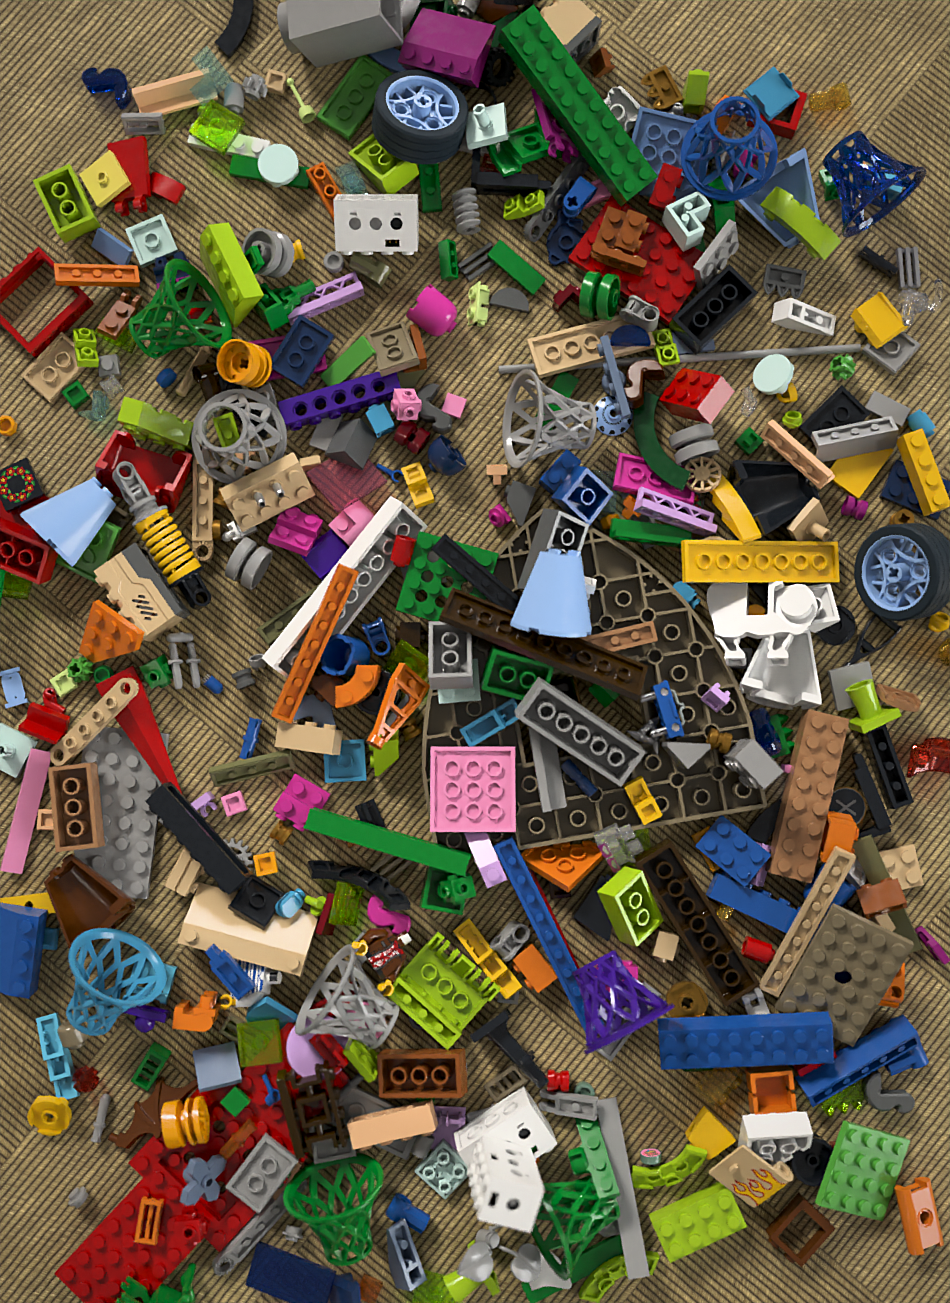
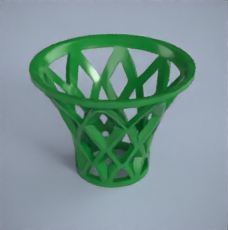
M177 258L170 260L166 264L163 280L151 302L129 320V329L134 341L147 356L153 359H158L172 350L194 345L211 346L220 349L225 342L232 339L231 322L216 290L198 269L187 261ZM177 270H182L190 275L175 284ZM197 282L208 294L211 301L190 302ZM189 286L185 299L177 302L175 298L176 292ZM167 296L166 302L163 304L164 297ZM191 308H206L198 319H187L186 317ZM215 308L222 327L203 324L211 316ZM173 311L171 320H165L168 312ZM141 324L140 328L136 332L135 325ZM181 325H186L189 328V330L182 329L179 327ZM202 328L213 332L203 336L198 330ZM177 331L184 333L183 335H175ZM221 336L218 342L210 341ZM141 340H150L151 343L148 348Z
M357 1153V1156L318 1164L312 1162L299 1170L287 1184L283 1194V1202L287 1212L294 1218L309 1225L318 1236L325 1258L330 1264L336 1266L352 1265L363 1260L371 1252L373 1239L370 1229V1217L373 1202L384 1182L383 1169L376 1159ZM349 1163L367 1167L359 1182ZM340 1164L334 1186L318 1172L323 1168ZM344 1173L352 1186L348 1198L345 1197L340 1189ZM308 1177L310 1197L296 1191L299 1185ZM368 1178V1192L364 1200L361 1187ZM317 1182L329 1191L328 1205L318 1198ZM335 1193L345 1207L344 1213L338 1215L333 1212ZM357 1193L359 1205L354 1208L352 1203ZM301 1200L311 1204L314 1217L307 1213ZM317 1207L326 1213V1217H319ZM352 1235L349 1246L341 1240L342 1237ZM349 1252H353L356 1255L353 1258L347 1259Z
M591 1174L571 1182H542L544 1190L551 1193H543L535 1219L552 1221L553 1227L544 1242L534 1221L531 1235L550 1268L562 1280L571 1278L572 1269H574L581 1253L594 1236L605 1226L620 1218L617 1198L614 1197L611 1200L600 1202ZM589 1201H596L594 1205H589ZM580 1206H585L581 1213H576ZM546 1209V1211H547L548 1214H546V1213H540V1212H541L542 1210ZM564 1214L571 1215L570 1218L561 1219ZM581 1224H584L580 1233H578ZM567 1225V1228L564 1233L561 1226ZM556 1234H558L560 1239L554 1240ZM578 1242L575 1252L571 1255L572 1245ZM563 1247L565 1254L561 1265L550 1252L551 1249Z

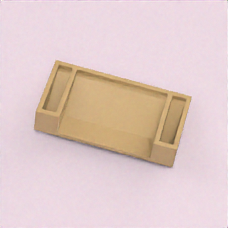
M200 883L184 920L177 943L205 951L212 944H215L221 952L223 950L227 951L234 959L297 976L303 975L319 916H314L311 912L301 909L291 918L281 917L275 912L265 929L262 930L228 909L237 892L228 895L219 887Z

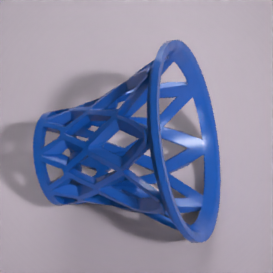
M732 96L720 101L711 113L701 117L688 130L681 147V167L691 186L704 196L719 201H735L753 195L769 181L777 163L778 149L774 134L769 126L760 118L757 106L747 98ZM729 115L730 118L732 115L744 117L746 122L752 121L755 127L750 134L743 138L729 139L721 135L715 125L719 117ZM697 133V137L691 143L693 136ZM700 141H704L701 153H694ZM709 141H711L712 152L705 155ZM746 149L748 154L744 166L739 158ZM726 151L730 159L722 168L720 155ZM770 152L768 164L765 168L764 153ZM753 154L758 156V170L750 166ZM715 158L716 170L706 176L707 161ZM700 160L698 177L693 171L690 161ZM733 163L739 169L734 182L731 181L727 173ZM746 173L757 179L752 184L739 189ZM721 175L727 190L715 189L707 184Z

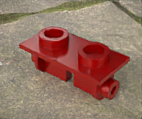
M315 1034L308 1040L325 1061H329L330 1067H334L335 1074L348 1064L349 1060L343 1054V1047L332 1034Z

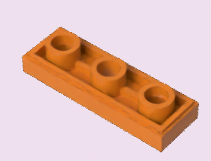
M321 162L307 169L305 173L334 222L333 200L337 194L342 193L324 162Z

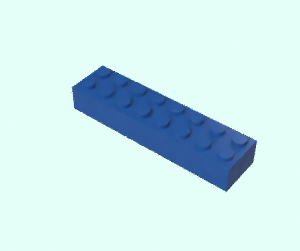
M828 1011L657 1019L661 1070L834 1063L833 1024Z

